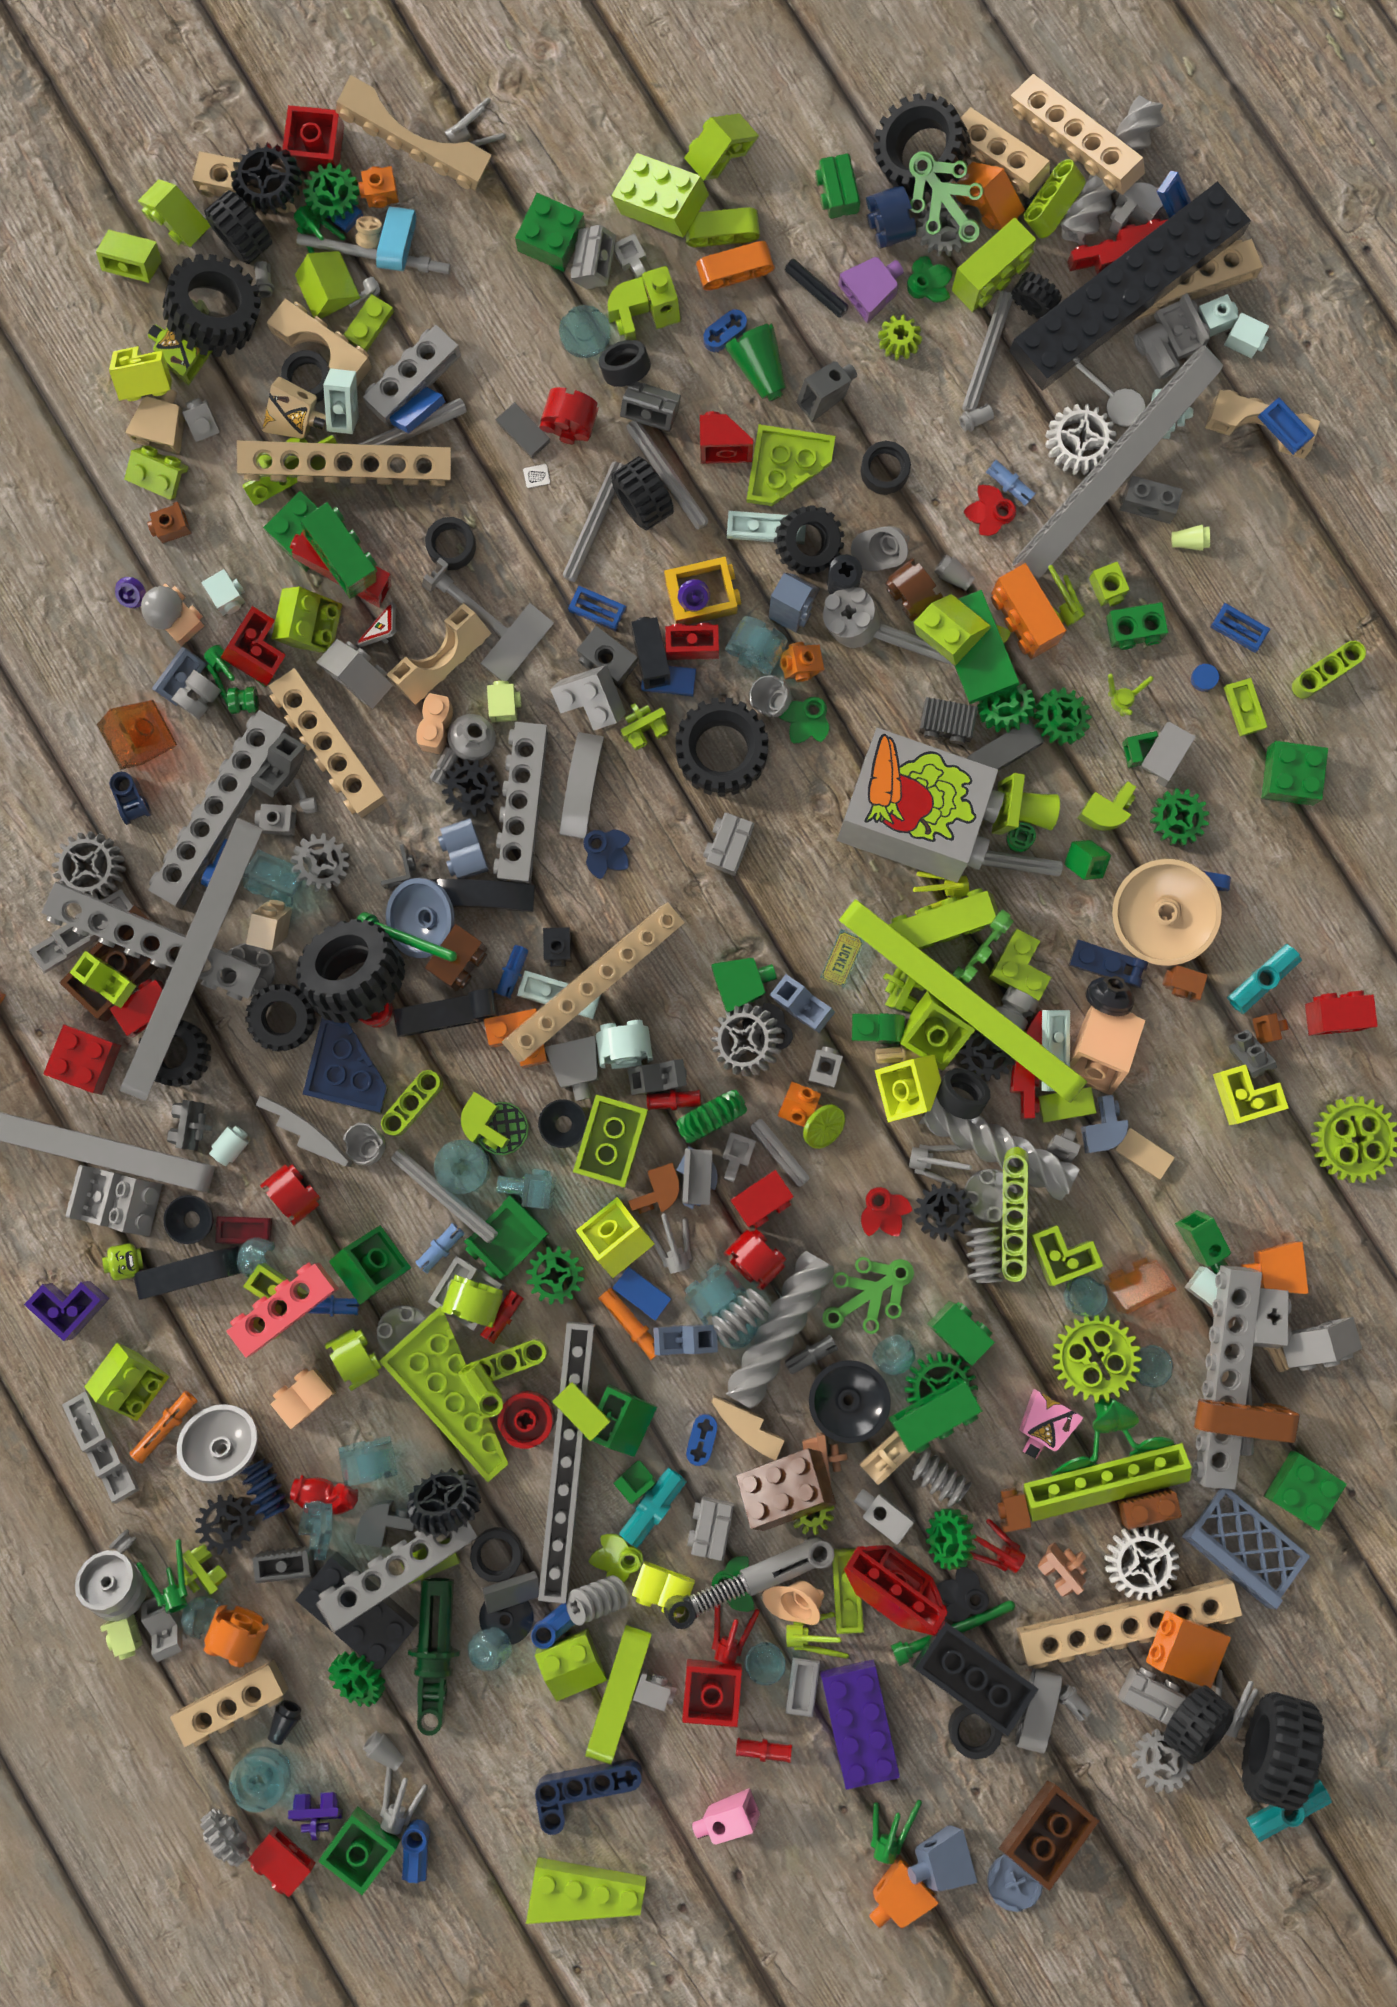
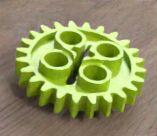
M1352 1096L1346 1097L1345 1103L1342 1099L1335 1100L1336 1107L1332 1104L1327 1105L1326 1108L1329 1113H1319L1323 1121L1313 1123L1319 1128V1132L1311 1133L1313 1137L1318 1138V1142L1312 1143L1311 1146L1319 1147L1320 1150L1314 1157L1324 1158L1320 1167L1329 1165V1175L1338 1172L1337 1180H1344L1347 1176L1348 1183H1354L1356 1178L1359 1183H1366V1175L1370 1180H1376L1375 1172L1385 1175L1386 1172L1383 1166L1393 1167L1394 1165L1389 1158L1397 1157V1153L1393 1151V1148L1397 1147V1142L1394 1141V1138L1397 1137V1132H1393L1392 1129L1397 1125V1122L1388 1121L1392 1113L1383 1114V1104L1374 1108V1099H1368L1365 1103L1364 1096L1357 1097L1356 1101H1354ZM1351 1116H1354V1122L1351 1121ZM1365 1118H1368L1372 1123L1369 1132L1365 1131L1362 1126ZM1338 1121L1343 1122L1345 1125L1343 1135L1338 1134L1336 1131ZM1352 1137H1359L1360 1142L1353 1143ZM1370 1144L1376 1149V1154L1373 1158L1367 1155V1147ZM1343 1147L1350 1154L1346 1162L1340 1157V1151ZM1358 1156L1361 1159V1163L1357 1162Z
M1095 1314L1094 1321H1090L1088 1316L1084 1315V1323L1082 1324L1075 1318V1328L1073 1329L1065 1325V1330L1068 1334H1058L1062 1344L1053 1345L1060 1353L1052 1355V1359L1060 1361L1059 1364L1053 1366L1055 1371H1062L1057 1377L1058 1381L1067 1380L1064 1389L1068 1390L1074 1387V1397L1078 1396L1080 1392L1084 1393V1402L1089 1399L1090 1395L1094 1396L1095 1404H1098L1100 1396H1104L1108 1403L1110 1400L1109 1394L1112 1393L1119 1399L1120 1388L1129 1392L1126 1383L1127 1381L1136 1383V1379L1131 1374L1140 1373V1369L1134 1366V1364L1142 1361V1358L1134 1356L1135 1353L1140 1351V1347L1131 1345L1136 1340V1337L1131 1336L1127 1338L1126 1336L1129 1328L1126 1327L1120 1330V1320H1117L1113 1325L1110 1324V1317L1108 1315L1102 1322L1098 1314ZM1100 1333L1107 1335L1110 1339L1109 1344L1104 1347H1100L1094 1342L1095 1336ZM1084 1337L1089 1339L1097 1355H1103L1101 1362L1108 1372L1110 1380L1105 1379L1096 1362H1090L1092 1354L1083 1341ZM1080 1346L1086 1351L1085 1356L1080 1360L1072 1358L1070 1351L1073 1347ZM1117 1357L1121 1359L1124 1364L1122 1369L1118 1371L1111 1370L1108 1367V1361L1111 1358ZM1089 1370L1096 1371L1100 1376L1099 1380L1094 1384H1089L1084 1380V1374Z

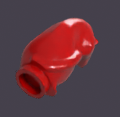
M301 1475L300 1479L295 1478L293 1481L290 1500H293L302 1509L310 1512L329 1509L332 1514L340 1515L355 1507L358 1502V1489L354 1490L345 1483H338L334 1486L327 1479L319 1477L306 1478L304 1475Z

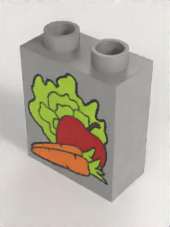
M876 728L837 841L958 883L966 866L979 870L985 858L990 839L978 836V831L982 820L991 823L996 821L1005 793L992 789L998 769Z

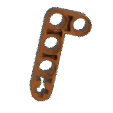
M1198 1399L1194 1428L1212 1433L1295 1443L1300 1414L1285 1406L1273 1403H1263V1406L1260 1407Z

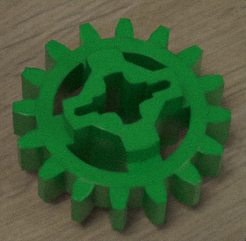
M328 163L327 169H323L321 165H318L319 172L310 171L311 180H304L306 189H303V194L306 198L307 207L311 208L315 216L320 213L323 221L326 220L327 216H331L332 221L335 222L338 215L344 220L346 219V211L354 213L352 204L359 205L357 196L360 195L357 179L352 177L350 169L343 172L341 164H338L336 169L332 167L331 163ZM328 187H330L331 190L334 192L335 197H333L332 193L329 192Z
M1026 684L980 700L979 704H977L981 723L986 722L988 729L995 726L996 732H999L1001 728H1005L1007 733H1010L1011 727L1020 730V723L1028 724V717H1034V708H1036L1032 690H1027Z
M1064 687L1059 692L1054 688L1048 694L1045 693L1040 698L1041 701L1035 705L1039 711L1034 714L1033 718L1040 721L1035 727L1044 730L1041 733L1042 737L1047 734L1050 736V743L1057 739L1059 746L1064 745L1066 742L1071 745L1075 741L1080 740L1085 735L1084 732L1090 728V725L1086 722L1092 716L1085 713L1090 707L1089 705H1082L1081 702L1084 700V697L1082 696L1077 699L1075 697V690L1067 694Z
M1179 788L1174 789L1172 795L1168 791L1163 794L1164 800L1158 798L1155 801L1158 807H1153L1150 811L1156 815V817L1150 820V823L1157 824V828L1153 832L1162 833L1161 841L1169 838L1170 846L1179 841L1180 846L1183 847L1186 845L1187 839L1191 844L1197 841L1196 836L1201 837L1204 834L1201 828H1206L1209 825V822L1203 820L1210 814L1208 811L1202 810L1206 802L1198 803V793L1193 797L1189 796L1190 789H1186L1183 794H1180ZM1180 801H1183V802L1189 804L1190 806L1181 804ZM1165 809L1167 811L1166 820L1163 821V811ZM1182 814L1184 819L1177 821L1175 816ZM1196 814V824L1194 826L1192 819L1193 815ZM1169 829L1177 830L1179 834H1176L1170 831Z
M561 1246L557 1247L556 1252H553L551 1247H547V1254L544 1255L541 1251L537 1252L538 1261L530 1259L529 1262L534 1267L533 1269L526 1270L527 1274L532 1275V1279H529L526 1283L534 1284L535 1288L532 1289L531 1293L539 1292L541 1294L539 1301H543L548 1297L549 1305H553L555 1299H558L560 1304H564V1296L572 1300L574 1298L572 1291L580 1292L581 1288L577 1285V1282L585 1280L584 1277L579 1276V1272L584 1270V1266L577 1267L576 1263L580 1258L575 1257L572 1259L570 1257L572 1250L569 1249L564 1254L562 1253ZM556 1257L566 1260L570 1267L565 1268L558 1264ZM546 1260V1270L543 1274L538 1275L540 1265ZM552 1268H555L557 1272H568L558 1279L559 1283H556L554 1279L543 1278L552 1273ZM573 1276L570 1287L565 1291V1280L567 1277ZM540 1284H548L553 1288L554 1293L547 1292Z
M953 1508L934 1512L935 1518L929 1519L931 1528H926V1532L930 1534V1538L926 1539V1543L931 1545L928 1552L929 1554H935L934 1563H940L942 1569L948 1568L949 1570L968 1566L967 1560L973 1559L970 1551L976 1550V1546L972 1544V1540L976 1539V1535L971 1534L970 1531L974 1526L973 1524L966 1523L968 1516L961 1515L960 1509L953 1510Z
M344 1651L342 1655L339 1654L334 1659L328 1669L331 1673L328 1677L329 1680L335 1682L332 1687L341 1691L340 1696L348 1699L349 1703H352L353 1700L356 1701L359 1707L363 1704L367 1707H370L372 1703L376 1704L386 1690V1687L383 1686L385 1679L379 1677L381 1670L373 1668V1661L366 1662L364 1655L359 1658L355 1652L349 1655Z

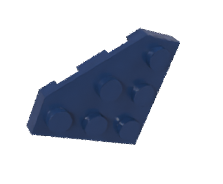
M321 1018L302 1095L382 1113L388 1086L353 1028L347 1022L336 1023L333 1020L329 1021Z

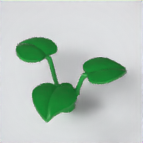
M1103 1398L1099 1400L1098 1404L1094 1403L1097 1418L1092 1423V1427L1095 1430L1092 1457L1082 1456L1072 1459L1052 1471L1051 1475L1056 1476L1099 1465L1095 1462L1098 1460L1100 1433L1122 1430L1131 1447L1135 1449L1130 1452V1456L1173 1446L1176 1443L1166 1437H1154L1143 1441L1141 1444L1136 1443L1128 1429L1135 1427L1139 1423L1138 1415L1132 1409L1113 1398H1110L1108 1403Z

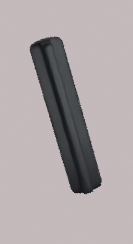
M791 259L787 263L785 272L839 318L846 314L848 305L796 259Z

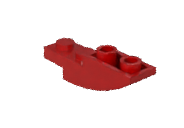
M1154 219L1139 226L1130 224L1119 230L1115 241L1109 239L1095 246L1081 245L1071 251L1067 261L1069 271L1095 266L1096 274L1100 273L1167 220Z
M1039 1011L1031 1019L1024 1032L1041 1045L1042 1011ZM1014 1059L1015 1065L1012 1066L1010 1077V1093H1020V1119H1034L1035 1113H1039L1040 1109L1039 1097H1035V1087H1039V1078Z

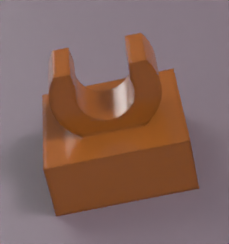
M1276 1013L1252 1019L1256 1038L1260 1044L1281 1040V1031L1289 1030L1287 1020L1278 1021Z

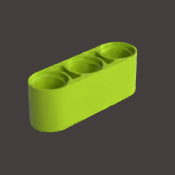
M1071 159L1063 160L1055 167L1024 214V220L1040 239L1048 237L1055 231L1086 184L1085 177Z
M746 207L699 212L685 234L686 244L694 248L754 242L760 238L758 211L755 208Z
M1358 641L1347 642L1303 671L1292 683L1293 693L1301 699L1309 698L1352 670L1365 658L1366 649L1364 645ZM1346 651L1352 652L1355 660L1348 659ZM1324 665H1329L1333 669V675L1325 672ZM1302 679L1309 680L1312 684V689L1305 688Z
M432 1070L422 1071L381 1120L383 1131L392 1136L403 1135L443 1088L442 1077ZM427 1076H434L436 1078V1086L431 1090H426L423 1085L424 1079ZM416 1096L419 1105L415 1110L410 1111L406 1107V1101L409 1097ZM397 1116L401 1120V1127L397 1131H392L389 1128V1121L392 1117Z
M532 1339L481 1358L479 1362L490 1367L491 1375L489 1377L493 1382L541 1363L547 1357L548 1347L544 1341ZM535 1344L542 1349V1356L539 1359H533L529 1356L528 1348L530 1345ZM506 1354H511L516 1358V1366L512 1369L506 1368L503 1364V1357Z

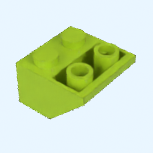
M300 586L283 588L271 639L294 648L325 653L335 641L342 603Z
M116 1343L84 1387L96 1403L138 1421L169 1379V1376L138 1352L120 1343Z

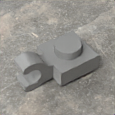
M635 233L615 243L613 252L623 271L631 268L635 279L642 277V273L646 271L641 262L647 259Z
M730 1133L722 1159L729 1161L724 1180L734 1183L739 1165L748 1167L756 1140Z

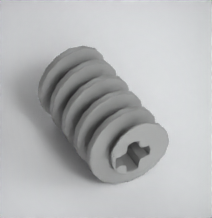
M999 1227L973 1228L965 1233V1235L973 1237V1240L967 1242L966 1246L974 1248V1251L967 1253V1257L973 1258L975 1261L968 1264L967 1267L976 1270L975 1273L968 1275V1278L975 1280L976 1283L1003 1281L1002 1278L995 1276V1274L1002 1272V1268L994 1266L1002 1258L993 1255L994 1252L1001 1250V1246L993 1244L994 1241L1000 1239V1236L992 1233L993 1230Z
M752 1289L746 1290L747 1298L742 1295L738 1296L739 1305L734 1302L729 1304L730 1312L722 1309L720 1311L722 1319L715 1315L712 1317L714 1330L729 1348L731 1347L730 1337L736 1341L740 1340L737 1333L739 1330L747 1335V1324L754 1328L757 1327L754 1318L758 1317L762 1321L765 1320L764 1310L772 1314V1310L766 1301Z
M926 1449L912 1467L914 1471L912 1480L915 1481L922 1477L921 1487L924 1488L931 1484L929 1493L932 1495L939 1490L938 1500L942 1501L948 1497L947 1507L951 1508L965 1496L972 1482L965 1484L966 1477L963 1475L956 1478L957 1470L951 1469L947 1471L948 1463L946 1462L938 1465L939 1456L934 1455L929 1458L931 1450Z
M608 1576L605 1579H600L597 1582L571 1590L567 1596V1611L574 1624L583 1625L584 1622H590L593 1619L600 1618L602 1615L616 1612L619 1608H625L629 1602V1594L626 1586L618 1577Z

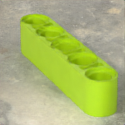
M1020 1147L1010 1148L1005 1153L1003 1163L1002 1273L1011 1282H1019L1026 1276L1028 1264L1029 1156L1026 1150ZM1019 1158L1022 1160L1023 1165L1014 1167L1009 1163V1160ZM1017 1184L1023 1190L1019 1193H1014L1010 1191L1009 1186ZM1016 1210L1021 1212L1023 1216L1015 1219L1010 1217L1008 1213ZM1012 1236L1019 1237L1022 1240V1242L1019 1244H1012L1008 1239ZM1011 1262H1017L1022 1267L1018 1270L1011 1269L1008 1266V1264Z
M625 1625L585 1757L606 1764H612L652 1633Z

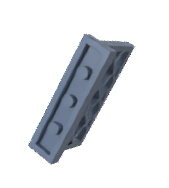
M1220 1488L1191 1528H1187L1182 1535V1538L1261 1604L1270 1609H1277L1283 1601L1281 1597L1310 1557L1230 1489ZM1224 1495L1232 1500L1234 1512L1221 1514L1220 1501ZM1249 1514L1254 1518L1255 1530L1242 1531L1240 1515ZM1235 1516L1237 1532L1224 1533L1222 1517ZM1208 1518H1216L1218 1534L1209 1535L1201 1528ZM1271 1532L1275 1536L1277 1548L1264 1549L1262 1533ZM1256 1533L1258 1550L1245 1551L1243 1535ZM1237 1535L1240 1552L1231 1553L1226 1549L1225 1537ZM1219 1537L1220 1543L1214 1538ZM1284 1550H1292L1299 1556L1294 1566L1285 1567ZM1277 1551L1280 1568L1267 1569L1265 1552ZM1259 1553L1261 1570H1251L1247 1566L1246 1554ZM1237 1555H1240L1241 1561L1236 1557ZM1280 1571L1282 1583L1277 1590L1269 1585L1267 1572Z

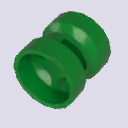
M249 686L243 690H239L237 687L228 688L227 703L230 714H239L242 710L249 713L258 712L259 698L255 686Z
M1024 822L1019 823L1018 828L1009 831L1006 836L1007 846L1010 850L1017 853L1028 850L1036 840L1035 829L1032 825Z

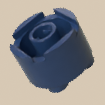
M903 186L893 187L866 197L867 207L871 212L867 214V221L870 229H875L877 232L875 238L879 249L916 236L914 217L911 218L909 209H912V206Z

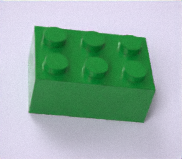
M326 502L300 520L302 531L349 599H352L376 582L377 569L375 566L377 564L368 551L363 553L359 545L361 541L352 529L349 531L346 529L345 519L337 507L332 509L329 503Z
M958 1377L890 1416L889 1420L908 1452L915 1451L918 1454L931 1446L929 1442L939 1437L942 1440L955 1432L953 1428L963 1423L966 1426L979 1418L977 1414L982 1412V1409L967 1383Z

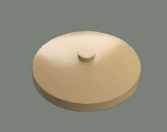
M1157 859L1137 867L1123 880L1113 902V923L1123 945L1136 957L1156 965H1178L1196 958L1213 942L1221 924L1222 904L1215 884L1200 868L1179 859Z

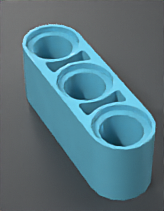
M393 206L388 207L377 248V268L404 271L415 231L416 210Z

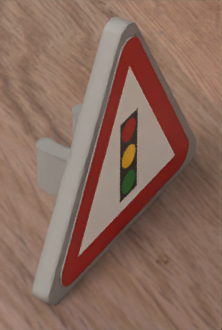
M391 602L356 642L355 645L358 648L377 641L388 643L386 638L392 637L397 632L395 629L396 604Z

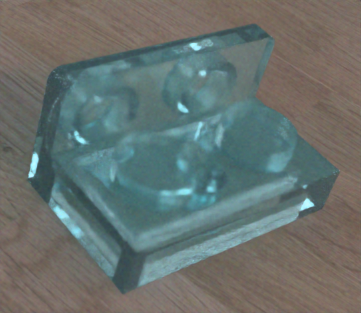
M259 849L243 874V886L249 892L260 894L271 900L282 901L288 907L293 905L294 895L303 880L300 882L296 880L299 872H292V867L295 865Z
M321 1501L304 1504L298 1528L299 1535H310L309 1549L314 1550V1560L326 1559L332 1536V1504H326Z

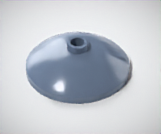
M426 878L406 880L393 891L389 898L386 909V925L439 946L454 927V909L451 900L445 890L432 880ZM392 939L395 946L410 957L427 958L433 956Z

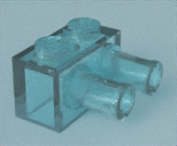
M532 1169V1174L525 1173L522 1179L498 1176L496 1192L520 1195L522 1198L521 1206L553 1209L556 1177L550 1176L551 1171Z

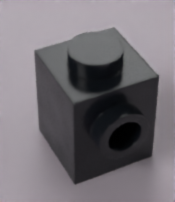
M570 927L543 928L545 963H550V967H565L566 962H572Z

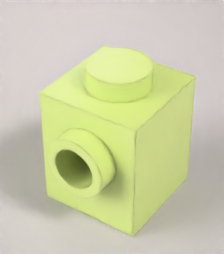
M495 681L493 685H487L488 711L491 722L518 721L517 708L521 707L520 691L516 692L514 684H509L508 681Z

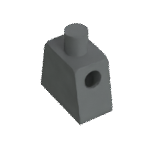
M833 361L805 378L796 403L812 422L846 396L851 381L857 378L855 368L851 364H847L842 368L838 362Z

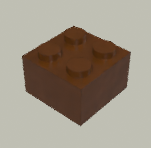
M455 924L440 946L456 952L457 959L450 962L433 955L425 969L452 989L458 991L460 987L464 989L472 979L470 973L474 967H480L488 955L485 953L488 948L480 940Z

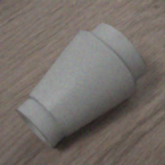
M947 554L934 571L939 575L938 578L965 591L975 578L954 556L950 557Z
M375 1731L363 1746L367 1757L394 1771L399 1768L405 1758L384 1733L380 1734L378 1731Z

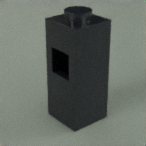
M641 617L631 622L632 636L644 689L670 685V671L658 618Z

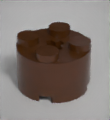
M913 558L890 575L885 583L888 587L886 590L895 602L899 599L901 600V604L904 607L902 610L911 622L917 619L931 603L943 598L941 592L936 595L933 591L936 584L919 563L915 565Z

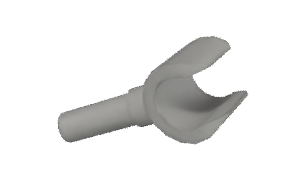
M369 277L363 281L365 290L360 293V299L349 304L351 309L362 300L370 297L371 294L376 297L380 294L379 284L374 277Z
M300 779L294 780L300 797V806L304 813L317 812L315 797L307 798Z

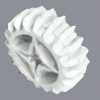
M1077 403L1074 405L1073 411L1067 406L1064 408L1063 414L1060 412L1056 414V421L1052 420L1050 422L1049 428L1051 430L1046 432V438L1049 440L1045 445L1046 448L1051 449L1048 454L1049 457H1057L1054 462L1055 466L1061 463L1064 464L1063 472H1066L1070 467L1073 468V475H1076L1079 469H1081L1083 475H1087L1089 468L1092 470L1116 443L1113 440L1117 435L1116 431L1111 430L1114 424L1113 422H1105L1108 417L1107 413L1101 416L1098 415V407L1092 412L1089 411V404L1085 405L1084 409L1081 410ZM1080 423L1076 429L1063 430L1070 424ZM1089 426H1091L1097 433L1092 432ZM1081 431H1082L1081 437H1082V442H1083V444H1082V446H1081V448H1080V443H1081V442H1079V441H1080L1079 435H1080V433H1081ZM1065 446L1070 447L1072 449L1073 454L1069 452L1065 448ZM1100 449L1093 455L1082 457L1083 452L1086 450Z
M1142 1526L1140 1533L1138 1528L1131 1529V1534L1125 1528L1121 1529L1124 1537L1120 1539L1114 1535L1113 1540L1117 1542V1545L1115 1547L1111 1544L1107 1545V1549L1113 1552V1555L1104 1556L1106 1561L1112 1562V1564L1105 1566L1107 1572L1113 1573L1110 1575L1109 1581L1111 1583L1118 1582L1115 1588L1119 1592L1125 1589V1596L1128 1598L1135 1592V1598L1139 1601L1143 1598V1593H1145L1148 1600H1152L1153 1591L1161 1597L1163 1595L1160 1589L1162 1586L1168 1590L1171 1589V1585L1167 1583V1580L1169 1578L1177 1580V1576L1171 1573V1571L1180 1569L1178 1564L1172 1562L1179 1558L1176 1552H1171L1175 1548V1544L1173 1542L1166 1543L1168 1536L1165 1533L1159 1536V1529L1153 1527L1150 1533L1148 1526ZM1150 1541L1155 1543L1158 1548L1141 1551L1136 1542ZM1128 1548L1130 1552L1129 1561L1123 1564L1124 1567L1121 1568L1123 1554ZM1137 1553L1145 1559L1144 1567L1147 1572L1139 1566L1140 1561ZM1160 1557H1162V1566L1160 1572L1156 1576L1154 1573V1566L1157 1562L1160 1561ZM1130 1574L1132 1576L1143 1574L1148 1582L1137 1584L1128 1581L1125 1577Z

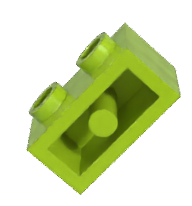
M113 230L107 231L96 250L102 271L150 283L162 261L156 241Z

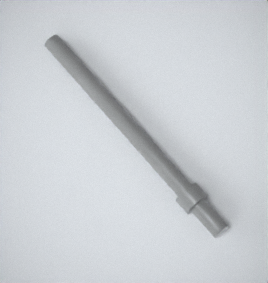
M300 233L297 236V244L329 251H340L344 254L376 260L377 249L374 248L366 249L359 245L329 239L321 241L318 237ZM422 255L419 258L408 256L406 266L418 268V271L425 273L433 271L449 275L451 264L433 261L431 257Z

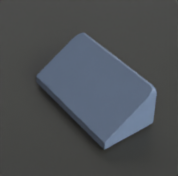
M182 647L152 687V690L177 706L178 704L172 700V697L179 688L186 687L185 680L193 670L201 673L207 663L188 649Z

